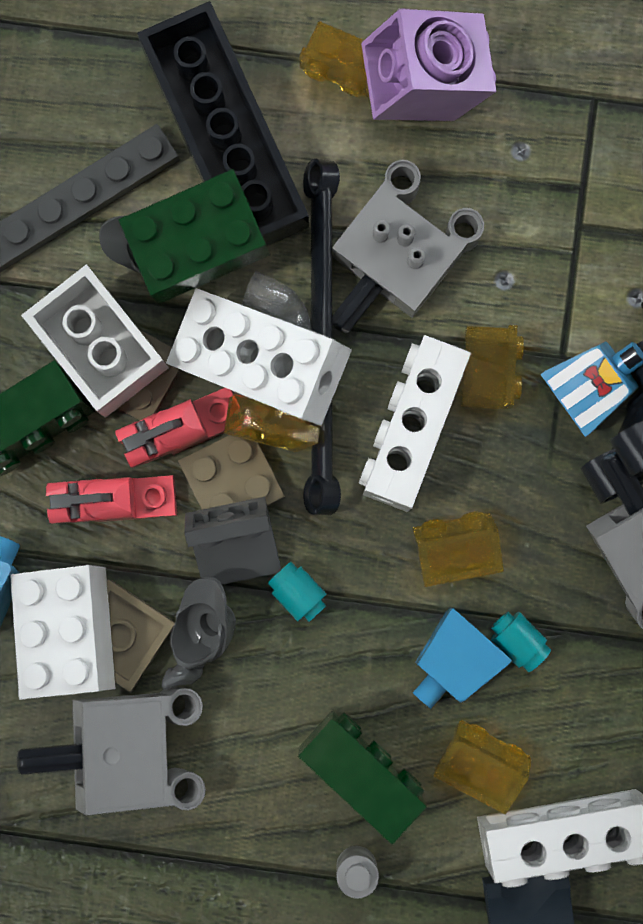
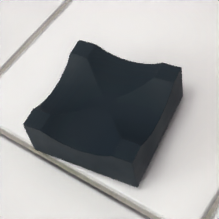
M544 875L527 878L528 883L516 887H504L502 882L495 883L492 876L482 877L488 924H575L569 876L555 880L544 879Z

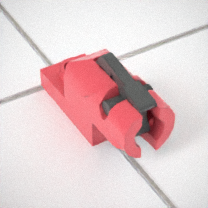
M222 388L195 401L189 399L169 409L157 412L141 421L120 428L115 433L118 441L122 442L127 451L124 454L131 468H134L170 453L173 455L246 423L232 391Z
M173 475L47 483L46 496L50 498V509H47V515L51 524L90 521L107 522L177 516L175 476Z

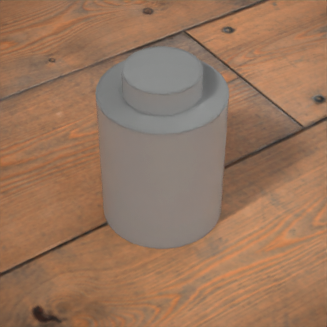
M352 846L345 849L338 857L336 864L338 886L349 897L364 898L370 895L378 884L379 874L376 859L368 849L361 846Z

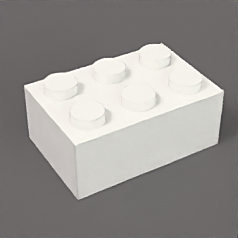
M87 264L21 315L95 410L105 418L169 368Z
M85 565L10 574L19 699L116 689L106 567Z

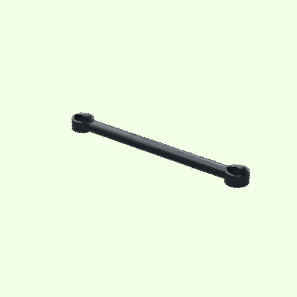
M316 158L308 163L303 175L304 193L308 198H311V331L332 339V198L338 190L340 173L335 162ZM332 401L322 426L311 423V476L305 483L303 500L306 510L312 515L335 514L341 501L340 484L336 477L333 476Z

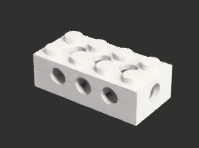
M196 288L166 364L322 426L352 349L331 338Z
M424 335L420 346L412 343L402 369V373L409 376L405 384L397 382L387 408L393 411L394 415L391 422L383 419L373 445L380 449L376 460L368 458L359 484L366 486L363 493L364 496L405 512L412 509L471 352ZM422 380L430 382L434 386L435 392L425 393L421 391L417 382ZM406 417L417 419L421 425V430L418 432L408 431L403 426L402 419ZM391 454L402 455L407 461V469L403 471L392 469L388 465L387 456Z
M637 789L477 817L485 865L494 882H502L504 887L521 886L528 883L527 878L544 875V879L547 880L561 879L570 875L569 870L585 868L587 872L606 871L611 868V863L627 860L629 865L643 864V794ZM611 828H613L612 831H611L608 835H606L607 832H608ZM573 834L571 840L567 843H564L565 839L569 835ZM533 841L529 849L521 851L526 843Z

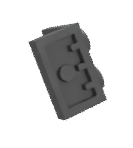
M265 497L185 513L184 533L188 547H193L201 578L214 577L221 584H227L275 574L281 571Z

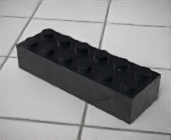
M208 1L137 32L143 52L202 182L234 169L266 246L309 228L307 210L211 2Z

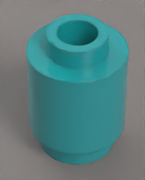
M289 562L268 582L269 586L274 590L271 594L297 622L303 616L310 622L327 606L321 600L327 593L302 566L297 568L292 562Z
M506 612L491 627L495 632L491 641L518 668L523 667L527 672H531L538 667L551 652V649L546 645L547 639L521 612H517L513 616Z

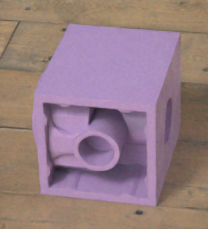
M399 9L361 43L373 120L455 121L497 92L495 85L496 75L492 67L489 34L486 31L484 14Z

